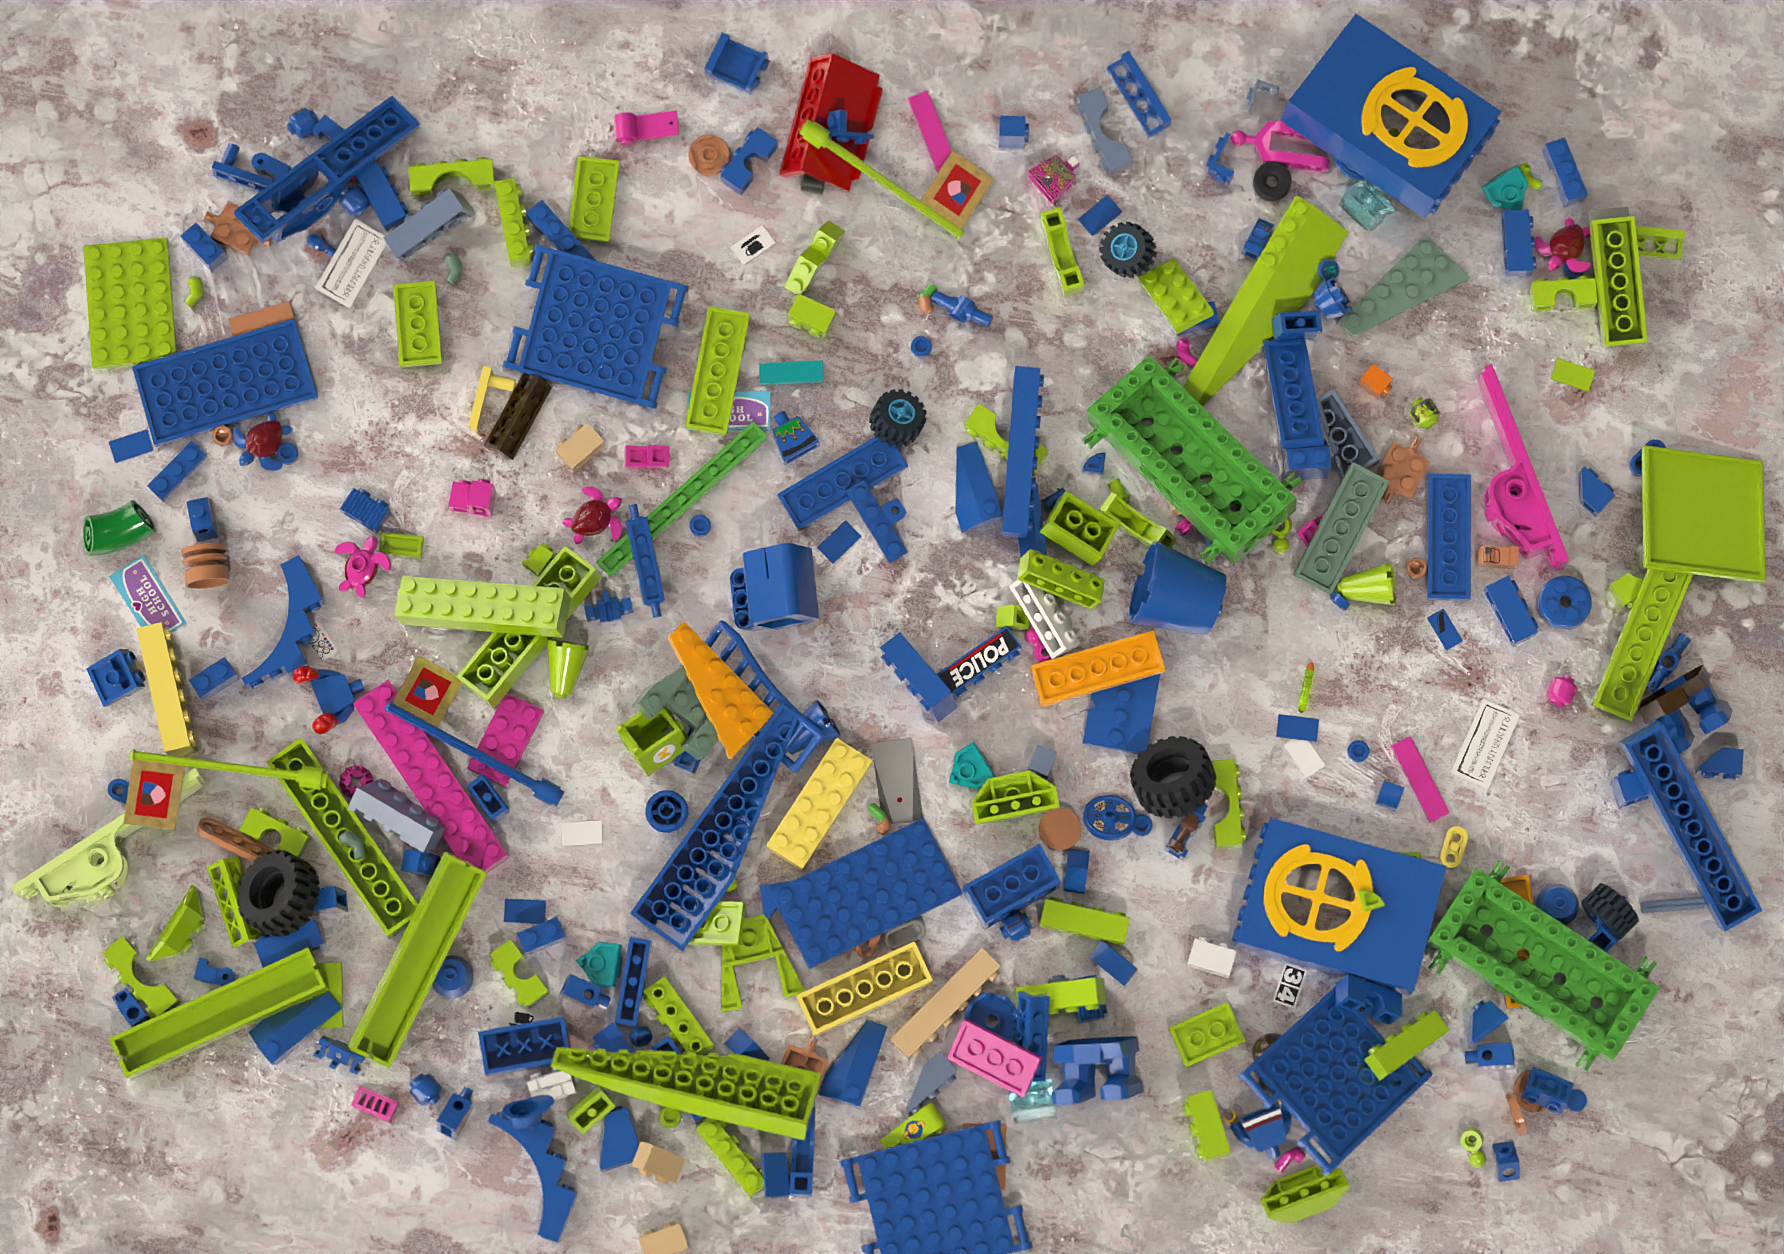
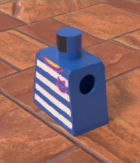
M1513 1044L1477 1045V1051H1465V1064H1478L1479 1069H1515ZM1486 1053L1493 1055L1490 1060H1484Z

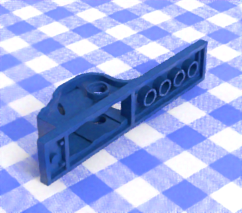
M390 96L234 211V215L262 244L270 238L278 243L295 233H300L311 227L333 209L340 198L343 187L352 177L419 129L420 123L393 96ZM320 171L329 181L315 194L312 193L306 198L303 194L314 184ZM274 212L285 213L277 220L271 215Z

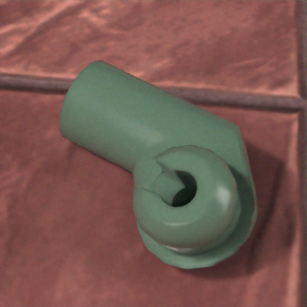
M448 253L444 257V262L449 266L450 272L445 281L455 285L463 267L456 254Z
M345 831L339 836V841L342 845L345 844L353 847L355 859L365 858L363 841L359 836L351 831Z

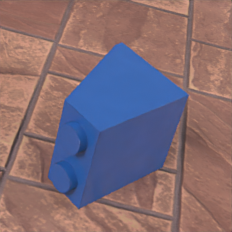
M1325 438L1324 446L1282 449L1284 479L1292 472H1295L1294 479L1300 477L1301 480L1327 478L1331 469L1330 447Z

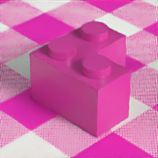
M486 479L472 480V483L467 480L453 482L448 504L450 511L492 518L497 494L494 485Z

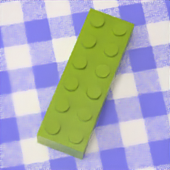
M1635 216L1592 220L1589 222L1596 278L1602 348L1645 344L1648 342Z

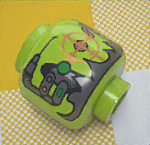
M1420 397L1411 403L1412 408L1409 411V415L1418 428H1425L1427 430L1439 422L1440 411L1432 399L1423 400Z

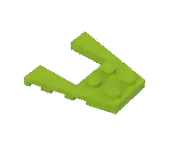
M764 914L744 919L741 946H722L721 1014L743 1009L733 969L735 966L775 957L785 999L805 992L771 924Z

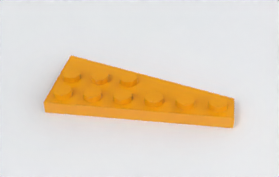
M684 621L668 636V639L679 661L682 662L687 672L686 675L689 681L691 680L696 690L695 693L709 721L713 723L718 733L717 737L720 742L722 741L727 751L728 759H732L774 713Z

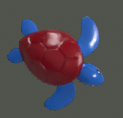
M273 412L268 414L266 422L254 426L246 437L242 435L238 427H235L232 431L234 444L238 448L247 449L240 456V466H248L254 461L255 457H258L260 465L265 470H280L283 464L272 460L269 456L278 451L282 442V435L290 434L292 428L287 425L281 426L276 421V416Z

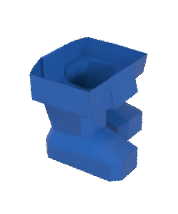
M1138 1036L1073 1039L1054 1045L1053 1062L1062 1064L1064 1081L1052 1092L1053 1105L1080 1104L1096 1097L1095 1070L1096 1065L1105 1064L1108 1079L1100 1089L1101 1100H1124L1143 1093V1081L1136 1076L1135 1053L1140 1051Z

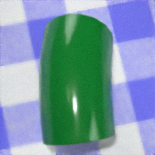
M131 500L110 512L85 517L83 523L85 553L87 556H95L124 550L147 539L156 533L157 530L147 512L136 501Z

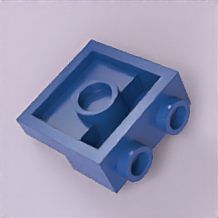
M118 649L86 668L103 707H108L121 698L129 697L145 687L143 683L145 676L141 670H137L135 665L137 658L128 649Z

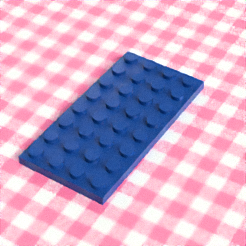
M295 318L132 366L155 447L212 431L215 427L221 425L229 426L318 399Z
M924 818L770 892L809 970L963 894Z

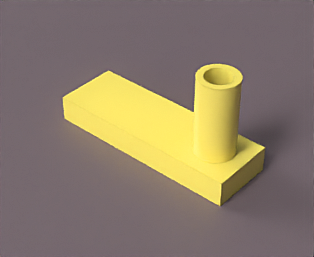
M483 366L468 425L470 431L477 433L479 431L489 387L513 392L516 379L494 375L491 367Z

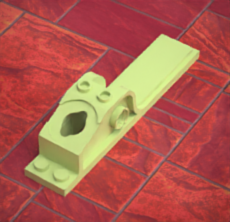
M196 768L184 774L180 802L204 787L202 784L206 781ZM124 813L15 883L11 888L22 899L34 897L38 894L37 890H39L46 902L53 907L65 906L70 902L82 900L89 902L103 898L108 899L116 894L115 890L126 882L129 875V864L121 849L122 839L142 826L124 824ZM104 858L103 863L98 865V861Z

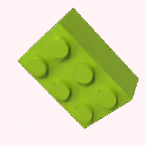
M1066 490L1056 501L1040 533L1094 566L1103 557L1120 524Z
M1212 1089L1187 1096L1182 1109L1185 1118H1190L1191 1124L1188 1128L1191 1138H1196L1195 1152L1198 1160L1202 1159L1203 1163L1229 1156L1231 1150Z

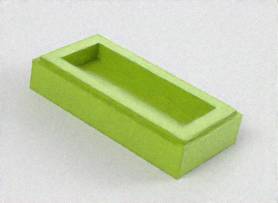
M381 532L379 552H383L386 555L422 559L424 536Z

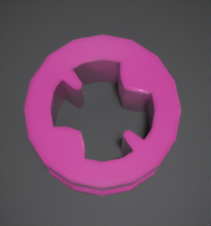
M1184 518L1175 527V530H1179L1181 532L1180 535L1184 536L1192 529L1193 525Z

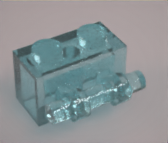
M1359 181L1346 191L1339 206L1367 233H1370L1383 222L1387 214H1392L1395 209L1390 205L1388 199H1383L1376 192L1377 189L1373 185L1370 186L1366 181Z
M1052 1080L1031 1083L1025 1097L1009 1091L1014 1125L1057 1118L1056 1105H1053Z

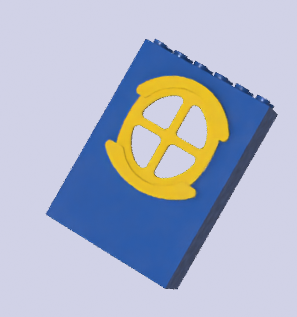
M1355 14L1290 98L1280 121L1426 219L1430 213L1435 214L1441 201L1446 199L1453 185H1456L1462 177L1464 170L1469 168L1473 158L1481 152L1485 142L1489 141L1500 123L1498 117L1501 111L1358 14ZM1413 89L1427 94V98L1416 112H1411L1392 99L1391 94L1398 90ZM1435 101L1440 103L1448 114L1450 131L1447 134L1442 133L1423 119V115ZM1383 105H1388L1409 121L1397 137L1391 136L1383 124L1381 118V107ZM1419 126L1440 141V145L1431 149H1415L1406 146L1404 140L1414 127Z
M1270 817L1268 823L1264 822L1259 838H1262L1263 841L1258 843L1254 858L1257 859V863H1253L1248 879H1251L1252 882L1251 885L1247 884L1243 900H1246V904L1241 906L1237 920L1241 921L1240 926L1236 925L1232 937V941H1235L1234 947L1343 978L1348 974L1354 975L1360 979L1374 982L1379 986L1391 988L1393 991L1410 996L1414 992L1447 866ZM1302 865H1321V873L1315 891L1288 885L1285 881L1287 875ZM1331 868L1337 869L1348 878L1355 892L1354 901L1349 902L1325 895L1324 888ZM1368 890L1377 894L1383 900L1385 906L1363 912L1357 891ZM1287 892L1312 900L1308 922L1305 926L1297 924L1288 916L1281 902L1282 893ZM1321 903L1348 909L1351 913L1349 919L1337 928L1324 931L1315 929V922Z

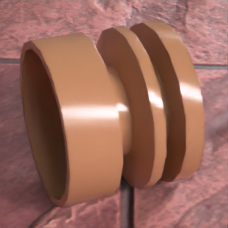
M199 543L181 550V555L185 558L182 561L183 565L192 567L184 571L185 586L187 588L207 589L223 586L230 582L228 566L219 565L228 560L227 555L224 554L226 552L225 544Z

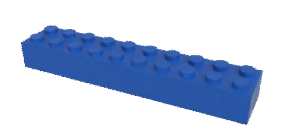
M1656 720L1619 741L1718 928L1726 932L1763 911L1663 723Z

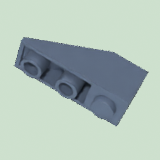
M941 1051L923 1066L906 1109L907 1115L911 1112L914 1115L924 1107L922 1103L927 1098L931 1101L940 1093L938 1089L944 1084L949 1086L957 1079L954 1076L957 1074V1070Z

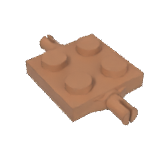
M228 201L219 216L207 211L204 219L215 223V228L210 236L214 242L249 256L253 247L258 242L261 243L234 215V211L240 206ZM270 238L263 244L270 247L273 239Z
M1414 437L1409 448L1403 447L1394 441L1391 443L1375 473L1390 481L1381 501L1389 504L1393 494H1400L1408 499L1412 498L1430 464L1429 460L1421 457L1416 452L1422 442L1420 439L1417 441L1418 438Z
M809 1037L806 1048H797L788 1044L781 1064L820 1073L822 1079L829 1060L818 1056L814 1052L818 1039Z

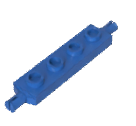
M637 504L628 505L631 518L625 521L642 602L643 605L651 606L653 618L661 617L659 604L665 601L648 520L647 517L639 515Z

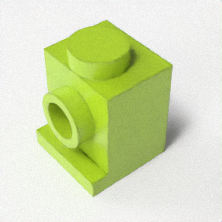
M546 543L539 544L537 548L534 547L527 556L529 558L528 561L523 559V567L539 577L555 558L554 553H552L553 549Z

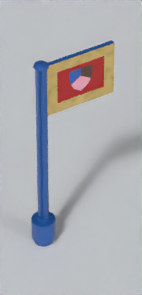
M418 656L393 702L390 701L386 704L385 712L395 715L531 788V791L535 792L533 797L550 806L554 805L557 807L565 792L560 789V786L545 778H542L541 781L538 779L534 780L438 728L462 684L456 678L457 675Z

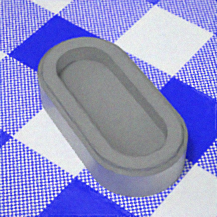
M919 920L908 921L886 932L884 937L885 945L891 950H897L914 941L916 943L924 938L926 933L925 925Z

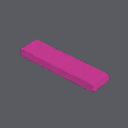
M925 91L908 97V101L938 174L952 151L929 93Z
M1411 737L1391 745V749L1429 823L1449 814Z

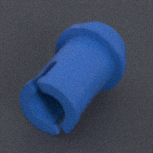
M1057 488L1056 492L1041 500L1048 512L1053 509L1058 498L1065 492L1064 488Z

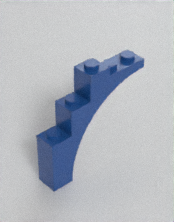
M300 555L280 564L285 575L289 594V610L285 629L269 657L254 671L242 678L247 689H257L267 679L271 678L273 680L282 676L285 670L292 677L296 668L304 665L308 666L298 645L301 643L306 645L314 640L313 637L317 635L306 613L318 611L321 605L324 604V601Z
M503 1113L491 1114L488 1122L515 1138L531 1157L540 1177L543 1192V1213L537 1235L559 1244L578 1194L574 1192L575 1188L566 1184H562V1187H559L567 1165V1161L563 1160L564 1156L553 1151L551 1155L548 1154L557 1130L552 1127L553 1123L543 1119L533 1126L532 1129H514L512 1122Z

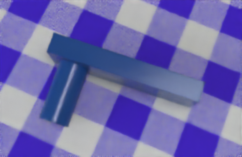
M232 143L228 144L221 163L214 161L211 167L213 177L259 192L274 182L272 179L233 167L240 148Z

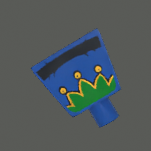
M785 411L779 412L774 416L778 427L772 430L773 437L784 465L820 447L817 437L799 416L790 420Z

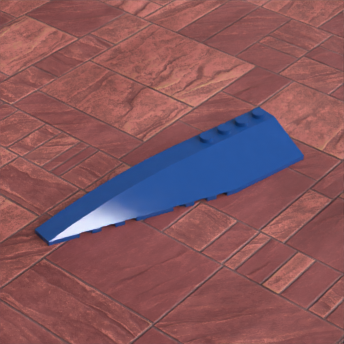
M783 703L780 704L629 913L681 951L686 948L734 881L799 717L797 713Z

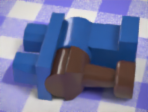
M1204 804L1201 808L1197 807L1195 812L1191 814H1184L1167 843L1165 851L1182 861L1188 853L1185 845L1189 838L1196 834L1198 828L1202 827L1206 819L1204 813L1208 807L1207 804Z

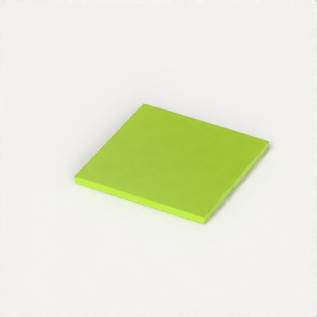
M1644 445L1642 447L1643 568L1764 583L1766 581L1763 461Z

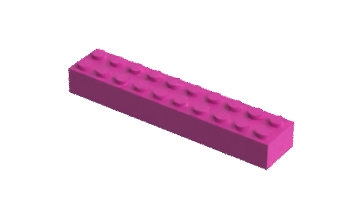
M388 679L355 701L353 705L426 813L437 818L439 823L446 827L442 836L456 857L485 870L487 873L508 860V854L425 732L395 715L385 712L386 704L390 701L393 702L397 695V691Z

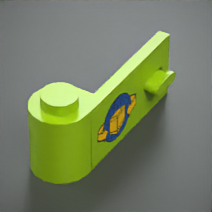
M932 1101L879 1141L887 1149L926 1139L932 1134L938 1136L947 1129L945 1125L948 1122Z

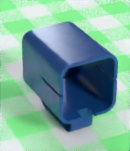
M782 543L768 546L766 549L760 548L742 553L744 567L735 569L730 575L734 622L738 628L748 631L763 629L780 630L820 620L812 548L793 543Z

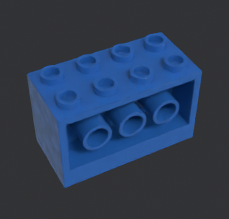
M1038 844L964 885L963 894L983 929L986 930L1002 921L1009 914L1020 911L1060 888L1061 880L1041 845Z

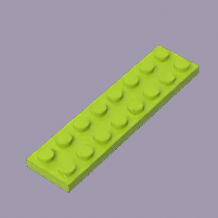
M1648 568L1592 701V706L1632 722L1693 574Z

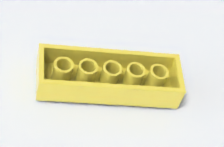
M162 622L136 628L164 751L167 755L180 757L196 753L195 746H198L196 734H193L190 728L193 725L191 713H188L186 705H189L186 692L184 693L183 689H181V685L184 684L183 677L178 668H176V665L179 664L177 652H174L171 644H174L173 634Z
M836 738L767 843V849L803 872L872 767L873 760Z
M914 941L798 994L796 998L815 1038L931 985L933 980Z

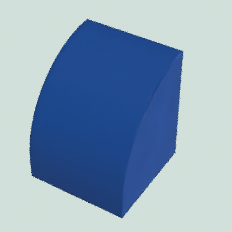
M1383 781L1375 805L1396 811L1405 787Z

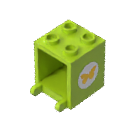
M663 706L654 718L647 719L639 712L623 724L618 725L615 729L624 746L647 777L685 751L681 746L688 738V735L679 720L674 718L673 713L666 706ZM670 727L672 731L665 736L663 731Z

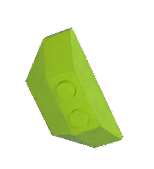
M1030 770L987 779L971 802L975 825L996 823L1060 808L1056 786Z
M192 884L145 958L149 962L156 963L182 956L184 952L188 953L194 943L192 941L193 937L204 928L205 923L203 921L205 916L199 891Z
M1314 1165L1273 1181L1265 1195L1260 1199L1268 1219L1294 1223L1333 1208L1350 1188L1342 1169L1335 1168L1325 1176L1322 1172L1323 1169L1320 1166Z

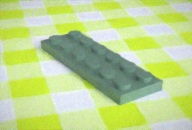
M1351 461L1293 576L1332 595L1390 481Z

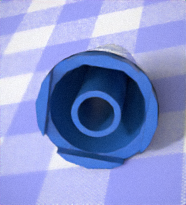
M817 700L809 706L803 715L824 732V737L818 744L820 745L836 739L841 734L834 720L828 716V711ZM804 728L788 752L791 755L802 752L814 735Z

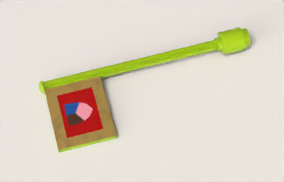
M808 119L799 131L802 138L817 149L821 146L828 148L956 236V239L963 236L964 225L994 180V178L958 153L952 151L922 199L918 200L831 140V137L828 136L830 131L816 121L812 122Z
M133 749L130 752V760L133 763L123 823L176 830L185 766L296 780V782L300 783V787L319 790L327 788L329 771H324V768L302 766V770L291 771L140 752Z

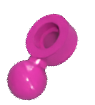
M1029 628L1025 632V640L1027 643L1035 646L1033 650L1034 659L1038 663L1052 660L1049 653L1046 657L1042 656L1041 650L1046 648L1035 629Z

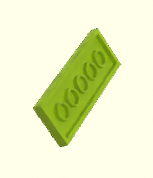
M708 306L685 429L727 436L750 313Z

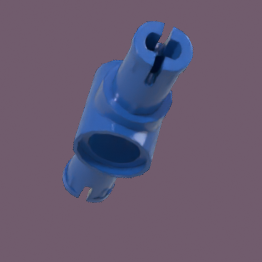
M937 290L932 296L931 302L946 308L950 312L949 315L960 322L975 321L988 328L992 323L993 316L977 309L975 302L965 296L951 297Z
M1679 633L1673 645L1667 648L1664 654L1661 655L1646 686L1647 689L1654 684L1650 691L1656 693L1664 679L1668 678L1678 667L1679 661L1682 658L1681 654L1691 642L1689 637L1682 642L1685 635ZM1663 659H1670L1673 666L1671 668L1666 667L1663 664Z

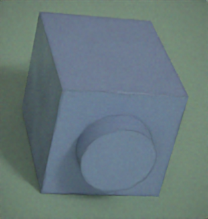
M1037 744L1027 771L1030 770L1038 776L1047 779L1057 757V752Z

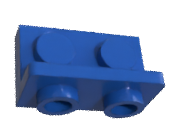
M1533 1066L1521 1098L1529 1103L1547 1108L1551 1112L1562 1114L1568 1103L1574 1083Z

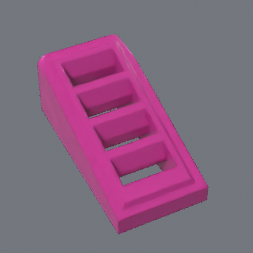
M359 1086L351 1106L391 1123L400 1103ZM364 1092L367 1094V1096L363 1102V1105H359L358 1103ZM371 1096L375 1098L370 1109L366 1108ZM380 1099L382 1100V1103L378 1109V1112L374 1111V1109L378 1103V1100ZM386 1103H389V1108L386 1114L383 1115V1109Z

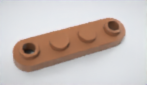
M205 817L199 821L197 832L201 837L251 862L258 857L262 858V854L274 851L273 848L213 818Z

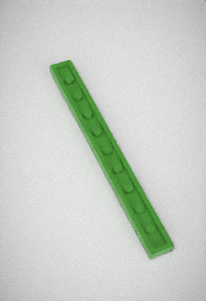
M754 421L647 516L652 541L768 439V436ZM628 534L596 561L610 579L633 559Z

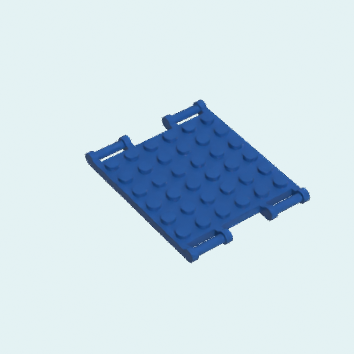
M535 244V255L529 278L526 279L524 285L540 289L529 330L513 326L512 332L514 334L507 360L504 361L503 367L657 409L658 403L656 401L662 378L666 374L667 368L652 364L662 323L679 327L680 321L678 319L685 293L688 292L689 286ZM543 254H549L542 282H536ZM671 289H677L670 318L664 317ZM524 335L527 336L519 365L515 364L521 336ZM651 370L655 371V376L649 398L646 400L642 399L649 371Z
M1336 986L1238 1075L1241 1081L1244 1080L1264 1102L1263 1106L1266 1109L1279 1100L1301 1124L1307 1133L1296 1143L1310 1154L1323 1169L1322 1172L1325 1176L1332 1172L1433 1075L1414 1056L1408 1060V1063L1416 1070L1420 1077L1405 1062L1379 1081L1364 1060L1371 1055L1369 1053L1370 1049L1377 1044H1380L1381 1047L1386 1044L1383 1036L1366 1018L1373 1012L1372 1007L1366 1003L1360 1007L1362 1012L1359 1009L1352 1012L1336 1006ZM1253 1071L1273 1093L1271 1097L1251 1076ZM1313 1138L1316 1141V1143L1324 1150V1152L1332 1159L1330 1163H1328L1327 1160L1312 1145V1143L1309 1141L1310 1139Z
M1001 1120L840 1160L841 1167H844L851 1195L849 1197L850 1203L867 1199L878 1241L862 1245V1253L874 1254L873 1250L880 1249L881 1254H1011L1033 1248L1032 1242L1028 1240L1022 1212H1024L1022 1205L1007 1209L1004 1207L995 1167L1011 1163L1010 1156H1007L1000 1128L1002 1126ZM992 1129L999 1156L995 1160L992 1159L986 1130ZM856 1163L859 1165L865 1193L859 1194L852 1164ZM1008 1215L1014 1216L1020 1244L1014 1245L1007 1218Z

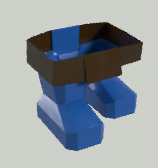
M1703 664L1642 700L1638 709L1645 724L1656 720L1663 723L1679 754L1691 747L1695 737L1681 712L1682 707L1690 704L1699 716V726L1704 734H1708L1730 721L1733 710L1728 702L1718 699L1710 683V675Z

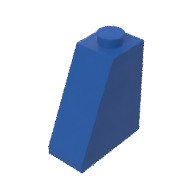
M622 1105L614 1107L610 1113L606 1114L600 1159L601 1172L633 1163L639 1147L628 1108H623Z

